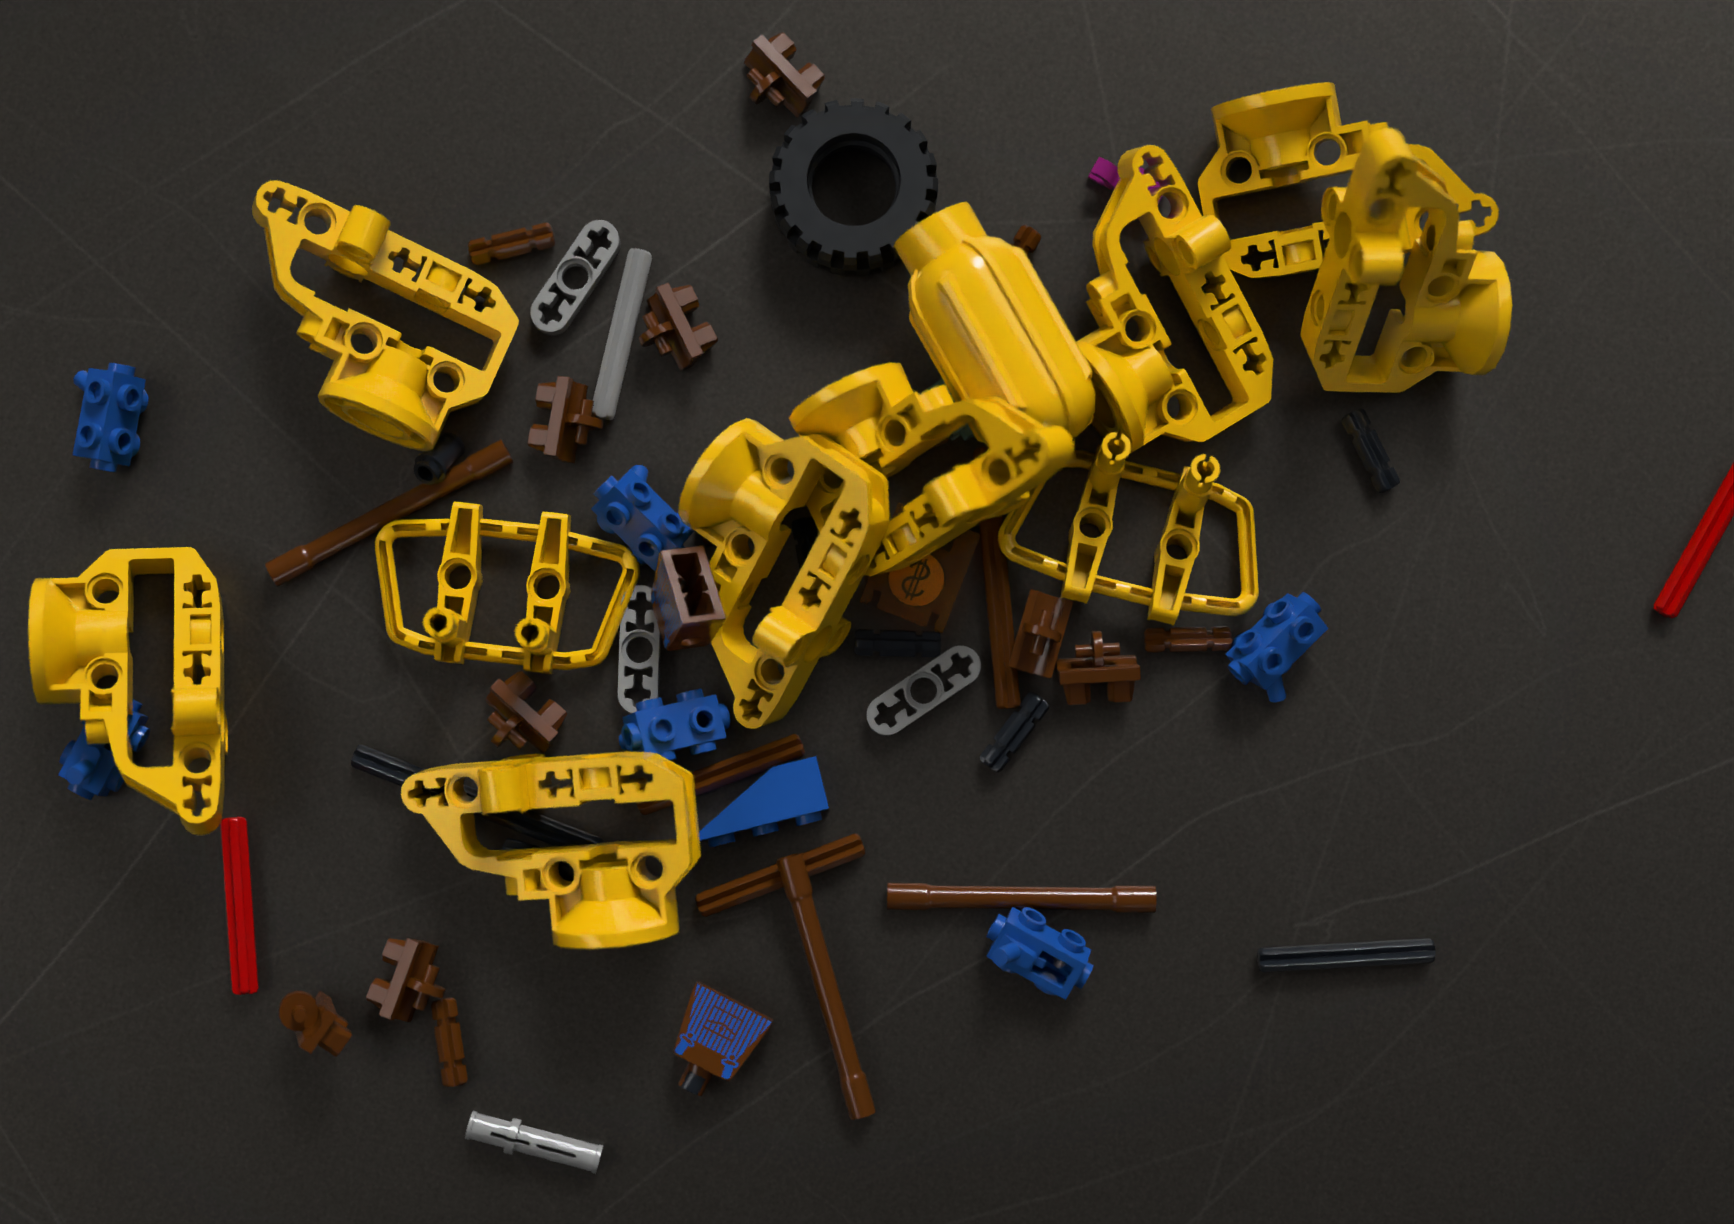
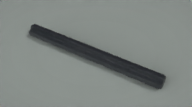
M358 745L351 759V766L353 768L402 786L411 775L426 770L364 745ZM422 785L423 793H430L431 797L444 792L445 785L430 789ZM463 785L465 792L470 797H477V789ZM530 810L524 812L503 811L483 815V812L474 813L476 816L555 847L603 843V840L597 836Z

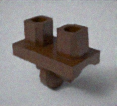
M784 32L768 40L763 35H760L752 42L751 46L753 48L743 62L751 70L747 74V78L756 86L749 98L755 104H759L768 98L776 108L783 103L796 118H799L807 111L815 93L821 87L825 75L815 64L807 63L797 71L788 62L794 57L796 48Z
M665 283L656 287V293L646 301L651 312L642 316V319L648 330L642 333L638 340L642 347L655 344L661 357L672 353L680 371L692 367L702 354L713 348L718 342V338L708 322L691 328L685 317L686 314L696 311L699 307L698 298L693 287L686 285L671 289L669 283Z
M557 376L556 382L538 384L535 398L536 406L544 410H551L549 426L533 424L530 428L528 437L529 447L542 451L544 455L561 462L575 463L578 444L587 445L589 430H602L604 423L603 420L592 417L594 401L586 399L587 385L577 383L572 378Z
M1030 589L1008 667L1051 679L1074 601Z
M1091 631V644L1075 645V658L1056 660V673L1060 685H1063L1065 697L1069 705L1091 702L1090 683L1107 682L1108 701L1130 702L1133 698L1135 680H1141L1140 665H1137L1136 655H1120L1119 642L1103 643L1101 631Z
M523 671L517 672L505 682L498 679L489 688L490 693L485 701L495 711L488 717L487 721L498 730L491 742L498 748L509 740L520 750L529 741L544 754L553 745L558 734L557 731L564 722L567 712L551 699L538 712H535L525 701L535 692L537 687Z
M391 938L387 940L382 953L383 961L397 966L391 982L376 978L371 983L366 996L369 1002L381 1009L380 1016L390 1020L398 1019L411 1022L415 1009L424 1011L430 996L443 998L446 989L434 984L440 968L432 965L439 946L407 938L406 941Z
M293 991L287 994L279 1004L278 1015L282 1024L287 1029L295 1031L299 1047L310 1054L318 1045L337 1057L352 1036L351 1031L346 1028L348 1025L347 1020L336 1013L331 997L321 991L318 992L315 998L310 993L304 991Z

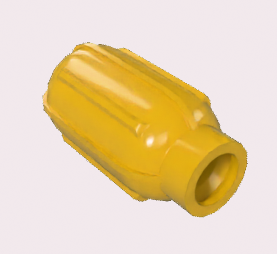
M968 202L957 203L934 213L910 228L897 239L894 247L911 275L908 283L909 320L955 402L976 400L982 397H999L1045 427H1062L1067 430L1072 440L1092 423L1096 411V392L1091 380L1092 370L1022 248L1013 247L1001 238L987 236ZM974 419L969 422L968 425L975 438L979 442H984L990 449V445L977 420Z

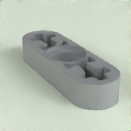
M594 220L586 224L534 300L530 314L533 323L540 332L554 336L566 331L619 253L621 240L616 228L611 223L605 220ZM605 231L608 233L607 239L611 246L608 249L600 247L592 258L594 262L600 264L594 269L589 261L577 256L579 251H583L588 256L593 249L590 236L592 234L601 236ZM573 266H580L588 272L586 285L577 290L568 288L563 281L565 272ZM555 287H558L565 296L576 300L572 305H569L564 299L558 309L562 319L559 322L551 320L546 325L543 323L545 317L541 309L544 306L547 308L554 307L559 297L556 293H552Z
M645 585L635 586L620 623L618 700L621 706L630 713L637 712L636 707H634V700L626 698L627 690L635 688V675L626 677L627 667L639 671L653 668L652 677L643 675L642 685L645 690L651 691L650 699L659 698L661 634L654 610H647L645 612V625L654 624L653 633L642 629L627 632L628 623L637 625L638 617L635 610L629 609L630 602H636L638 594H646V600L651 602L652 588ZM626 592L624 593V595H623V597H622L621 604H622V601H623V599H624V596H625ZM638 637L648 639L653 647L651 657L643 663L633 662L627 654L629 643Z
M954 646L875 698L867 709V722L870 728L883 736L894 735L971 684L978 677L981 669V662L977 653L967 646ZM957 654L961 659L968 656L972 661V664L968 667L970 675L964 678L958 673L949 678L947 682L953 688L945 692L941 679L931 669L939 665L941 673H944L953 665L951 660L953 655ZM927 678L933 681L937 693L931 702L921 704L912 698L910 689L915 680ZM899 690H903L906 702L916 710V713L909 717L904 708L894 716L897 723L895 726L890 728L886 723L878 725L874 720L879 715L876 707L882 703L887 708L893 707L900 702L894 694Z

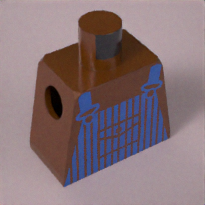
M704 546L660 551L651 591V604L664 647L669 651L709 645L725 622L726 616Z
M697 981L693 987L673 1051L677 1056L689 1061L678 1085L693 1094L702 1096L713 1074L730 1082L768 1031L774 1019Z

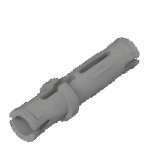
M473 1110L465 1139L504 1148L503 1153L510 1155L517 1151L552 1162L592 1171L591 1173L596 1174L604 1145H596L561 1134L521 1124L522 1120L513 1118L510 1122L477 1113V1111Z

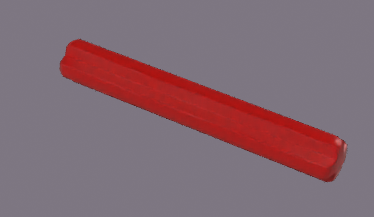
M1734 463L1653 605V609L1664 617L1672 619L1678 616L1734 516Z
M229 817L221 820L220 832L231 991L236 995L253 994L259 989L248 825L245 817Z

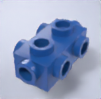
M109 363L108 370L89 368L88 372L81 370L74 376L73 382L84 392L73 456L91 459L89 468L116 473L118 465L130 466L131 457L135 456L139 451L140 438L136 430L139 414L147 408L148 394L144 390L146 379L134 376L135 367Z
M635 465L618 481L611 475L593 493L598 501L591 510L597 515V522L605 532L610 534L616 533L629 546L639 564H648L655 571L660 551L686 548L683 544L694 530L684 524L679 514L646 483L648 469L642 465Z
M1302 592L1298 597L1287 593L1283 598L1269 604L1263 612V617L1251 629L1237 635L1233 640L1232 648L1225 654L1231 661L1227 666L1229 671L1242 684L1247 685L1249 682H1252L1267 690L1270 702L1283 701L1286 698V693L1281 675L1288 672L1292 664L1328 629L1318 615L1322 611L1321 607L1305 592Z
M702 689L677 694L678 703L663 705L662 697L642 701L635 704L637 712L622 717L624 725L619 736V745L622 749L631 752L657 753L670 761L677 759L675 751L689 748L691 756L717 750L716 741L727 738L725 729L730 727V714L724 703L718 704L716 694L704 697ZM697 714H698V717H699V721H700V725H701V726H699V724L697 723V720H696Z
M133 699V714H128V736L132 750L137 753L146 743L150 729L145 727L149 717L139 712L143 704ZM85 726L77 741L71 740L62 752L59 763L63 767L58 775L69 782L67 789L89 800H92L94 794L97 796H107L110 790L117 792L125 782L115 764L110 743L88 744Z
M1012 907L1007 917L998 914L986 935L988 939L992 940L986 957L992 959L1000 969L1008 973H1017L1032 981L1040 991L1046 994H1056L1066 1000L1074 986L1082 989L1094 965L1088 963L1091 949L1085 947L1086 941L1080 934L1070 929H1063L1061 933L1045 925L1046 919L1040 912L1028 907L1023 908L1022 911Z

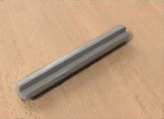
M631 248L628 251L593 397L592 416L599 419L612 420L615 416L652 261L651 253L645 250Z

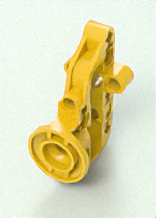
M1331 82L1312 83L1267 91L1213 106L1211 112L1218 150L1198 179L1203 216L1213 215L1220 221L1217 202L1223 198L1353 172L1355 163L1367 138L1376 131L1387 129L1388 123L1382 122L1370 125L1368 120L1342 125L1335 85ZM1325 141H1335L1340 147L1339 159L1331 165L1320 164L1316 157L1318 147ZM1407 144L1414 156L1425 162L1428 167L1443 178L1448 195L1454 199L1456 205H1459V214L1472 211V203L1481 202L1483 208H1491V215L1484 218L1485 225L1481 227H1476L1474 220H1465L1472 224L1474 237L1488 233L1496 226L1499 220V209L1496 202L1490 196L1483 193H1474L1431 148L1419 144ZM1238 159H1247L1252 167L1250 178L1243 183H1234L1229 175L1231 164ZM1410 207L1406 210L1398 233L1405 246V249H1402L1403 254L1411 252L1415 239H1420L1422 234L1421 219L1427 213V208ZM1322 221L1306 227L1273 231L1230 240L1231 249L1222 255L1230 270L1249 278L1287 276L1320 269L1326 248L1324 250L1323 240H1329L1330 236ZM1257 246L1259 252L1276 251L1277 259L1262 261L1260 264L1261 270L1256 271L1254 265H1249L1245 262V258L1252 255V247Z
M1391 128L1374 132L1367 138L1359 154L1348 186L1328 187L1322 199V220L1330 239L1305 310L1300 335L1320 383L1325 391L1400 393L1436 371L1485 375L1493 370L1501 359L1511 328V287L1504 263L1495 252L1472 250L1474 243L1472 224L1469 221H1459L1460 214L1454 199L1448 195L1443 178L1411 153L1402 134ZM1410 207L1427 208L1426 210L1429 215L1420 239H1415L1402 275L1404 262L1402 249H1405V246L1398 233L1406 210ZM1400 280L1399 288L1406 301L1405 315H1402L1400 309H1390L1374 354L1371 356L1355 355L1379 286L1396 285Z
M1146 145L1128 150L1121 156L1117 169L1120 179L1093 231L1092 246L1100 276L1086 284L1090 297L1086 303L1099 328L1076 342L1092 370L1091 380L1096 392V411L1091 424L1103 439L1108 434L1117 432L1115 440H1119L1121 434H1124L1131 443L1130 453L1160 435L1186 442L1207 441L1269 403L1271 400L1273 357L1267 341L1222 255L1231 249V242L1227 231L1215 216L1201 215L1184 180L1166 152L1158 146ZM1143 160H1146L1149 167L1145 168L1144 174H1141L1139 167L1144 164ZM1155 182H1159L1160 187L1148 190V187L1156 185ZM1162 195L1167 197L1171 205V212L1167 218L1163 217L1158 209V201ZM1136 218L1139 219L1148 236L1143 243L1150 261L1161 272L1160 276H1169L1233 397V401L1212 415H1209L1187 371L1175 368L1167 359L1164 349L1172 345L1146 294H1140L1125 265L1128 263V260L1119 242L1120 233L1123 227ZM1206 278H1208L1210 284L1205 287L1206 293H1204L1201 286L1206 283ZM1130 318H1133L1139 327L1138 335L1133 341L1128 338L1125 331L1126 323ZM1246 355H1248L1250 361L1245 365L1247 370H1244L1242 365L1247 362ZM1172 396H1175L1180 404L1179 412L1175 418H1172L1167 411V403Z
M278 180L268 181L263 184L257 191L253 201L252 214L257 224L264 228L273 288L285 303L303 316L296 332L297 335L311 343L309 349L334 360L318 394L319 402L347 423L376 437L409 449L420 451L433 450L449 414L477 404L489 392L519 325L518 317L495 284L471 269L388 230L391 225L390 221L378 212L357 205L353 206L351 211H348L307 190ZM273 198L281 201L280 208L276 213L267 210ZM295 207H298L301 210L293 224L289 220ZM311 216L321 218L327 226V232L319 235L311 233L306 228L304 219ZM301 248L326 260L325 266H329L347 277L358 279L360 283L363 279H366L492 339L494 344L482 371L430 346H426L424 350L411 347L400 340L402 333L350 308L346 312L315 297L314 291L297 283L291 275V261L297 249ZM396 257L404 260L403 269L400 273L392 270L394 266L393 261ZM419 266H420L421 268H420V270H419V272H418V275H417L415 281H412V279L414 278V276L417 274V272H416L417 269H418ZM477 296L485 299L483 302L485 308L482 312L474 309L476 304L474 299ZM356 334L367 336L373 345L372 352L367 354L358 353L351 345V337ZM445 373L449 375L454 382V390L448 393L438 390L434 385V374Z
M901 363L881 364L848 375L808 397L793 410L789 417L794 430L799 436H809L817 433L825 434L851 452L855 457L863 460L886 476V478L903 470L912 460L974 419L979 423L990 445L989 451L971 463L953 467L954 472L945 474L927 484L923 488L925 493L903 507L904 512L889 521L880 546L864 574L867 576L903 569L922 560L984 519L1007 514L1025 505L1031 500L1028 491L1049 479L1071 460L1074 444L1070 434L1060 426L1045 427L999 397H982L976 400H961L954 403L946 385L934 387L918 395L917 391L913 392ZM826 466L806 503L819 532H821L846 484L842 477Z
M745 418L732 424L717 436L700 456L684 485L680 496L678 514L684 524L717 546L709 565L726 619L711 641V644L735 696L733 712L736 720L748 729H756L785 717L799 697L819 658L834 653L848 636L851 622L842 615L875 556L889 523V495L886 476L863 460L855 457L851 452L825 434L817 433L783 440L758 421ZM788 461L792 463L794 468L793 479L787 471ZM826 466L842 477L846 484L782 606L770 609L771 613L757 627L753 635L752 645L744 635L743 625L752 608L749 602L760 581L768 577L792 531L786 525L780 524L790 510L803 507L807 503ZM749 537L754 543V553L750 551L748 546ZM778 663L784 668V677L779 673Z
M192 547L110 549L104 552L78 578H36L32 584L29 604V656L33 690L37 702L40 705L80 703V720L85 721L87 743H110L115 764L127 786L179 815L182 825L192 834L206 835L216 830L221 823L225 793L224 755L228 753V724L224 709L223 607L217 580L210 569ZM140 574H174V690H171L173 699V726L171 730L174 735V763L170 767L144 768L132 763V747L128 736V714H133V657L129 646V632H133L134 577ZM203 589L205 590L202 593L203 608H196L194 597L197 595V590ZM106 591H116L119 593L116 600L111 603L104 604L97 601L98 597ZM196 665H202L205 672V677L202 678V684L200 685L193 684L197 679ZM113 675L118 677L117 683L110 689L104 690L96 687L99 679L104 676ZM206 758L211 761V765L203 773L196 774L188 771L189 764L195 759ZM195 791L202 792L206 808L202 810V816L198 817L193 816L192 813L197 808Z
M615 752L545 757V754H525L507 757L499 761L459 763L433 767L411 775L403 783L401 797L405 806L414 813L424 815L460 864L471 870L505 876L506 894L518 895V901L549 899L554 945L575 949L619 947L651 942L670 937L679 932L676 887L699 861L701 849L694 776L690 771L665 757L651 752ZM644 769L645 773H652L653 780L649 783L646 778H633L630 780V775ZM555 775L556 779L559 780L573 778V783L560 788L559 784H552L551 776ZM466 777L473 779L477 784L478 795L476 798L470 797L464 790L463 785ZM422 785L428 789L439 788L445 785L444 792L431 797L430 793H423ZM615 799V803L672 800L674 804L677 839L615 841L587 845L488 850L477 839L474 813L483 812V815L503 811L524 812L528 809L580 806L589 801ZM648 855L658 858L662 863L663 873L661 876H654L647 870L646 858ZM560 861L567 862L573 868V882L566 881L561 877L558 870Z

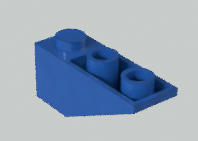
M814 756L769 769L699 831L700 841L708 839L709 847H715L735 842V832L751 829L753 837L779 831L777 824L779 821L795 818L796 826L823 820L821 811L828 810L829 806L817 757Z

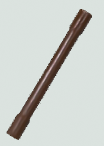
M500 439L448 469L447 476L443 482L433 485L419 484L305 545H299L265 563L267 571L276 586H280L311 570L317 563L380 531L389 522L401 520L459 488L495 473L514 461L504 442Z
M803 854L788 855L777 859L776 862L786 897L793 909L839 1070L840 1085L851 1120L864 1118L874 1114L876 1110L866 1075L861 1069L813 901V889Z
M887 883V910H927L929 908L1011 909L1012 907L1023 909L1028 907L1032 909L1112 910L1125 913H1155L1156 886L1096 888L932 886L926 883Z

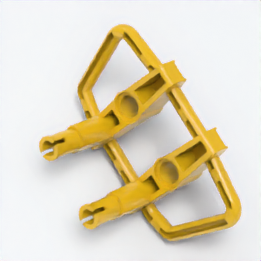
M1117 432L1110 433L1104 437L1101 445H1097L1094 453L1085 450H1073L1071 460L1062 467H1080L1089 470L1077 513L1068 532L1069 545L1066 563L1022 547L1016 542V535L1046 481L1028 491L1031 500L1018 509L1009 512L998 532V544L1006 558L1014 563L1063 581L1061 598L1087 604L1091 592L1146 605L1149 606L1148 620L1152 619L1171 624L1172 626H1174L1180 610L1224 616H1239L1250 611L1258 599L1259 588L1253 506L1245 497L1218 483H1214L1220 473V465L1213 456H1210L1208 462H1204L1206 454L1197 456L1192 461L1190 467L1184 466L1180 474L1125 461L1131 451L1130 440L1124 434H1121L1119 440H1115ZM1120 478L1175 491L1160 542L1154 553L1155 565L1151 588L1097 575L1105 545L1113 529L1112 517ZM1208 499L1219 503L1237 514L1241 594L1234 599L1185 593L1194 561L1200 551L1199 537L1204 506ZM1091 523L1097 526L1101 536L1089 538L1081 532L1079 526ZM1178 545L1182 547L1187 554V558L1182 560L1172 558L1168 554L1166 546Z
M454 501L450 519L394 520L382 527L375 540L386 632L389 638L394 643L421 654L432 655L438 662L464 664L465 659L521 665L523 670L527 672L552 674L553 669L571 670L596 666L602 663L609 654L640 574L639 562L628 547L571 532V515L542 511L540 524L538 525L484 519L483 506L481 504ZM446 536L442 562L437 572L439 583L437 608L429 610L423 620L424 628L431 637L411 631L403 626L392 547L394 540L399 537ZM482 536L536 542L531 572L526 582L528 593L526 618L521 620L515 629V637L523 648L469 642L478 592L483 583L481 573ZM570 550L620 563L622 573L592 648L572 652H557L566 601L570 594ZM459 566L468 567L471 572L469 584L462 589L452 588L449 581L451 572ZM546 576L557 577L560 582L559 592L551 599L540 598L537 593L538 583ZM626 592V594H625V596H624V599H623V601H622V604H621L622 597H623L624 593Z

